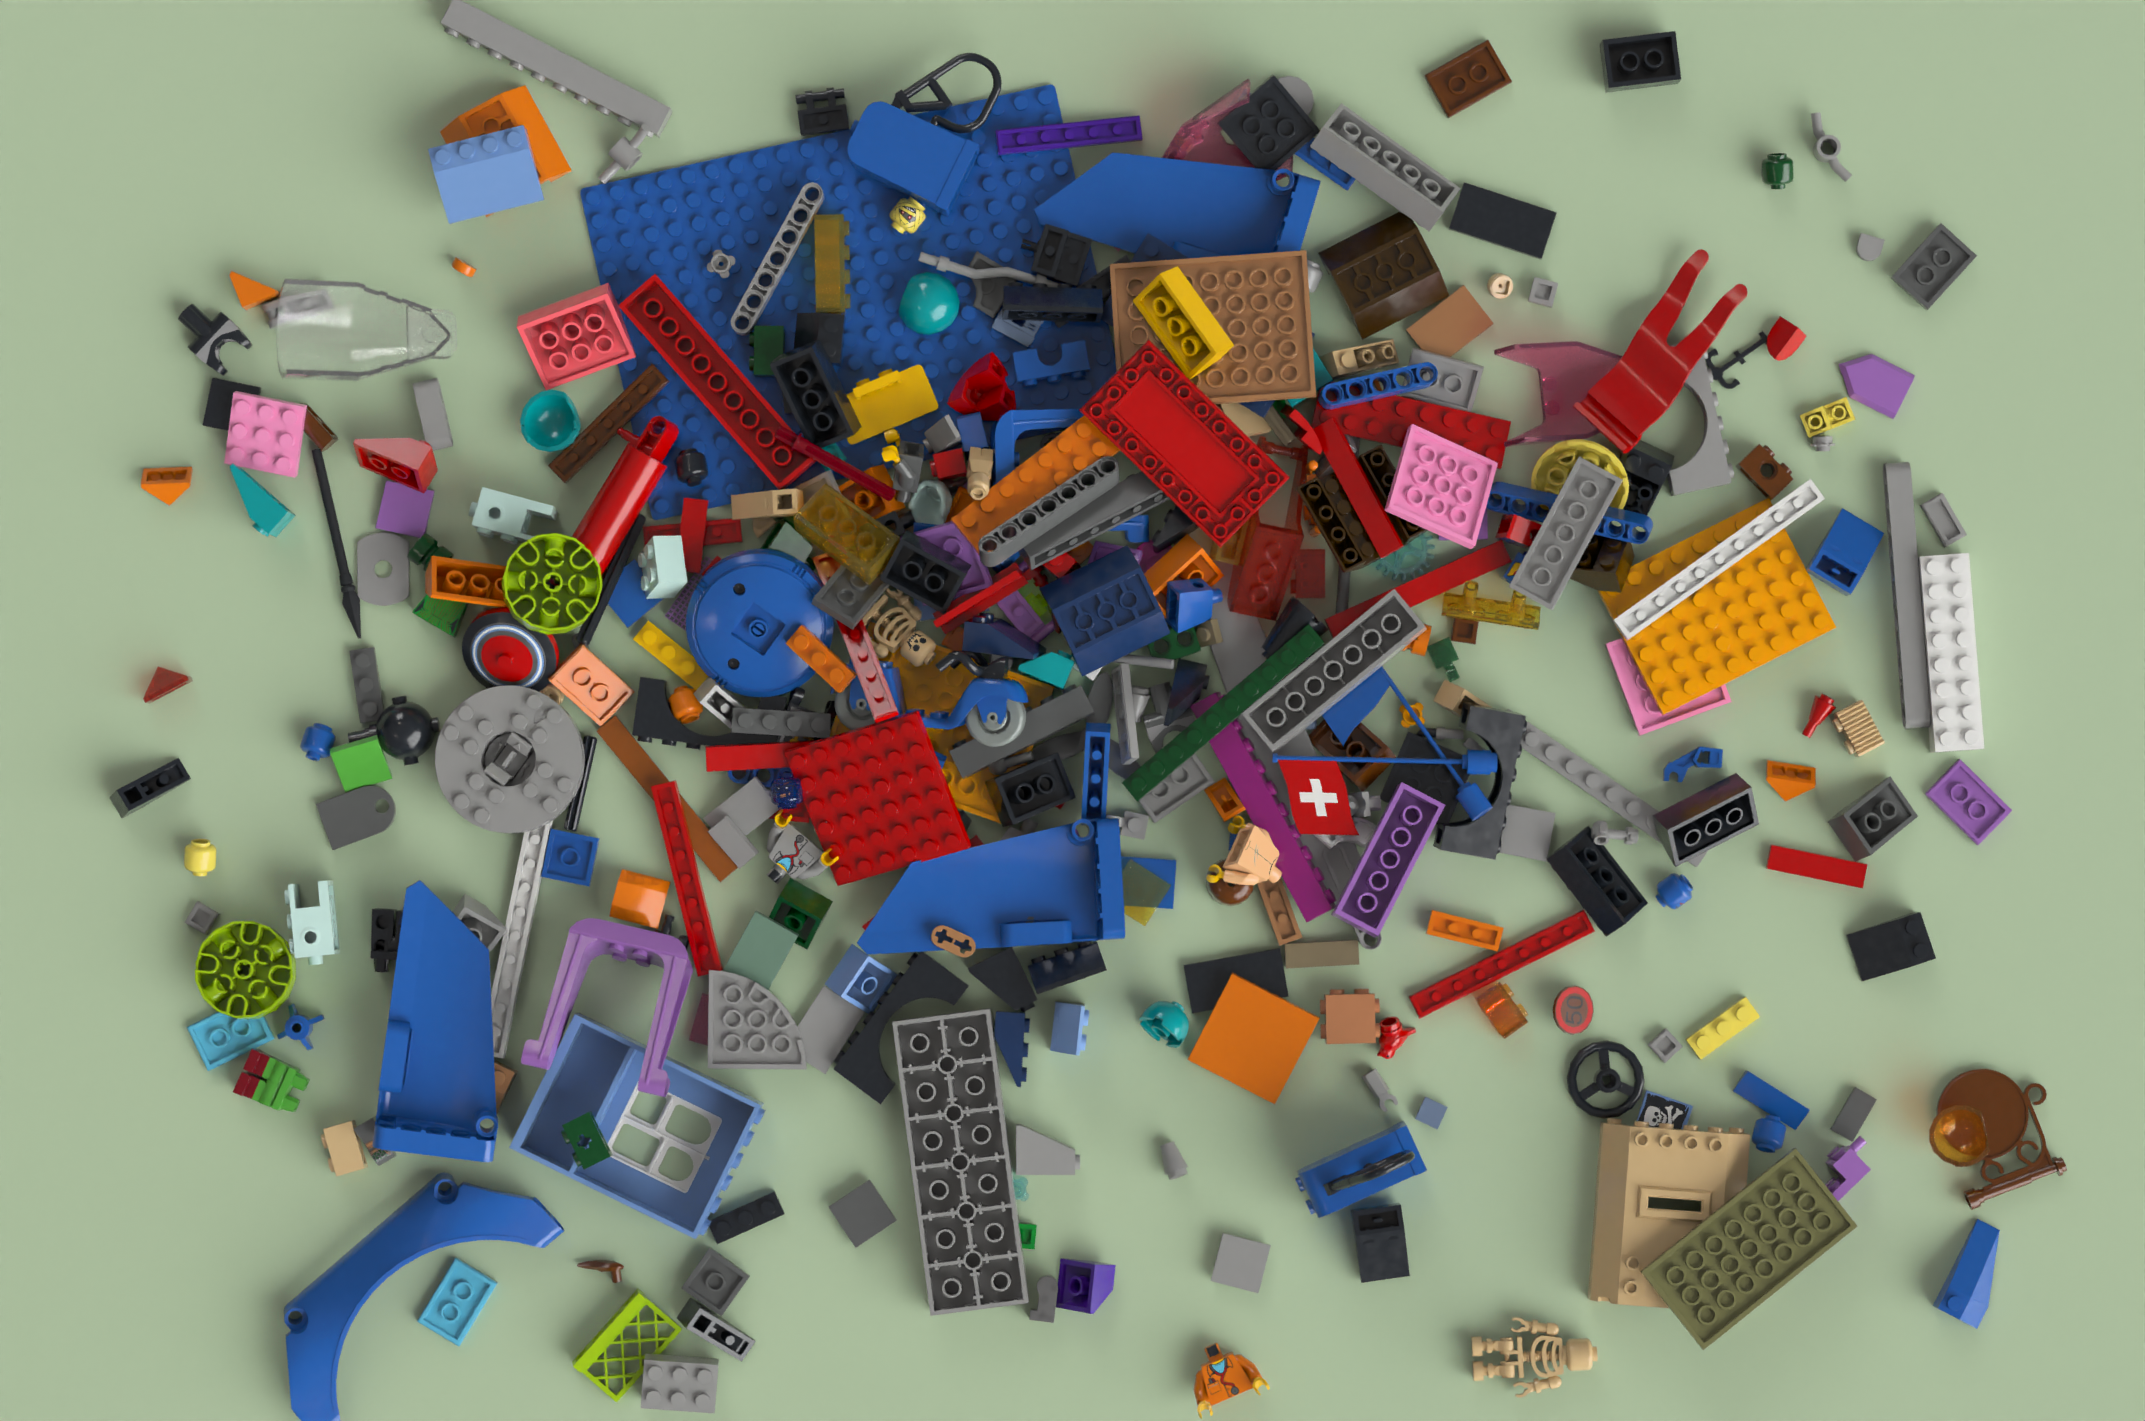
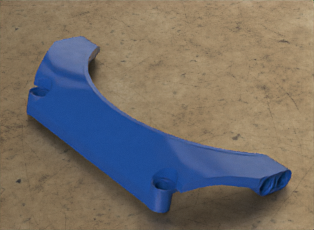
M446 1172L437 1174L285 1306L284 1320L291 1330L286 1334L291 1409L301 1421H341L337 1403L336 1379L344 1340L363 1304L389 1276L401 1267L439 1248L477 1240L511 1241L545 1248L565 1231L564 1228L536 1197L495 1191L462 1182L458 1186L451 1174ZM442 1182H449L451 1184L448 1190L443 1191L438 1188ZM293 1311H299L302 1314L298 1319H291L289 1317V1314Z

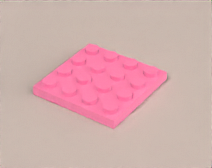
M1411 424L1407 429L1384 511L1472 549L1477 542L1498 463Z
M1620 638L1605 644L1639 736L1732 702L1724 684L1662 716L1623 639Z

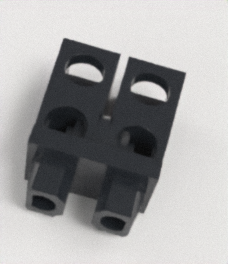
M372 909L370 958L374 959L375 972H389L390 960L397 959L401 925L398 922L402 910Z

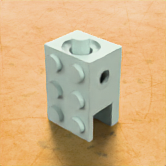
M482 487L478 503L472 502L469 509V516L474 517L472 526L477 529L476 532L479 535L492 539L494 535L501 536L500 539H503L504 542L517 545L518 541L525 543L534 537L527 535L532 515L556 521L558 514L554 506Z
M330 880L318 881L320 906L301 908L299 884H288V890L284 891L285 903L290 905L291 914H287L288 929H292L293 939H289L291 954L295 953V958L308 957L309 965L323 964V955L340 954L333 881Z

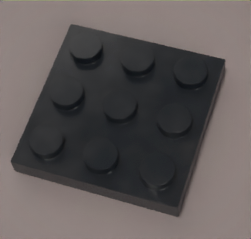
M1271 75L1217 122L1255 168L1270 170L1279 168L1320 132V129L1274 75Z
M1409 731L1397 758L1441 759L1427 739ZM1437 744L1447 759H1462L1461 754ZM1394 763L1380 794V800L1389 803L1397 785L1403 782L1445 804L1436 824L1438 825V822L1449 823L1458 803L1456 795L1459 794L1457 789L1460 785L1446 765ZM1451 764L1465 784L1470 774L1466 773V769H1462V764Z

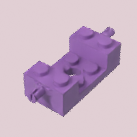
M1861 1136L1850 1146H1842L1841 1148L1836 1146L1827 1155L1829 1159L1825 1163L1839 1177L1837 1179L1831 1178L1825 1185L1837 1201L1871 1170L1857 1156V1152L1867 1144Z

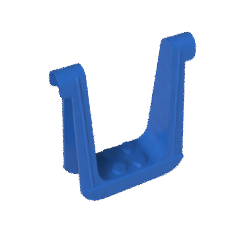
M1080 409L1009 410L1001 416L999 421H994L990 432V449H993L991 487L1011 473L1015 467L1019 466V452H1015V442L1022 432L1033 429L1070 427L1084 416L1079 411ZM1138 515L1109 531H1125V539L1128 542H1149V515Z

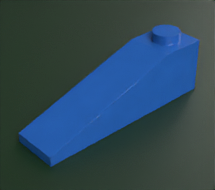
M1976 1219L1933 1304L1934 1307L1976 1329L1989 1306L2000 1230L1979 1219Z

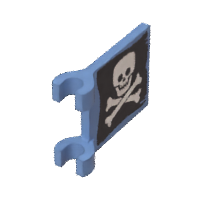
M1646 1090L1636 1121L1649 1122V1127H1659V1123L1674 1124L1673 1129H1683V1125L1688 1124L1693 1106Z

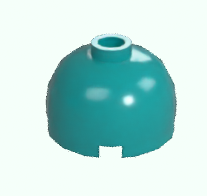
M1167 1001L1155 1002L1139 1018V1020H1142L1140 1023L1142 1028L1157 1041L1162 1037L1168 1041L1166 1046L1173 1048L1180 1047L1189 1029L1188 1018L1183 1012L1184 1008L1175 1001L1171 1003Z

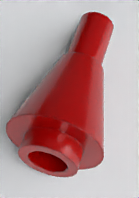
M1821 694L1820 697L1815 695L1809 721L1802 732L1803 735L1811 738L1816 727L1837 708L1833 705L1835 700L1825 694Z

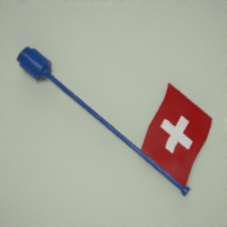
M1467 750V755L1462 754V759L1278 755V753H1273L1272 763H1279L1286 781L1292 816L1300 834L1359 835L1351 817L1346 785L1337 762L1462 764V769H1466L1467 774L1490 775L1491 772H1497V753H1491V750Z

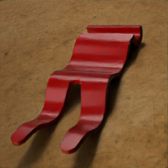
M1697 250L1683 264L1665 294L1639 327L1619 362L1587 391L1588 394L1581 403L1577 401L1573 405V408L1624 454L1629 452L1639 442L1642 434L1668 410L1697 362L1716 339L1735 308L1747 297L1748 291L1746 286L1743 284L1735 285L1716 303L1709 314L1688 336L1674 347L1668 345V335L1675 325L1698 275L1709 260V255L1705 250Z

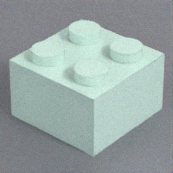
M681 535L653 536L639 553L638 565L642 568L643 572L641 588L645 591L646 599L675 598L687 583Z

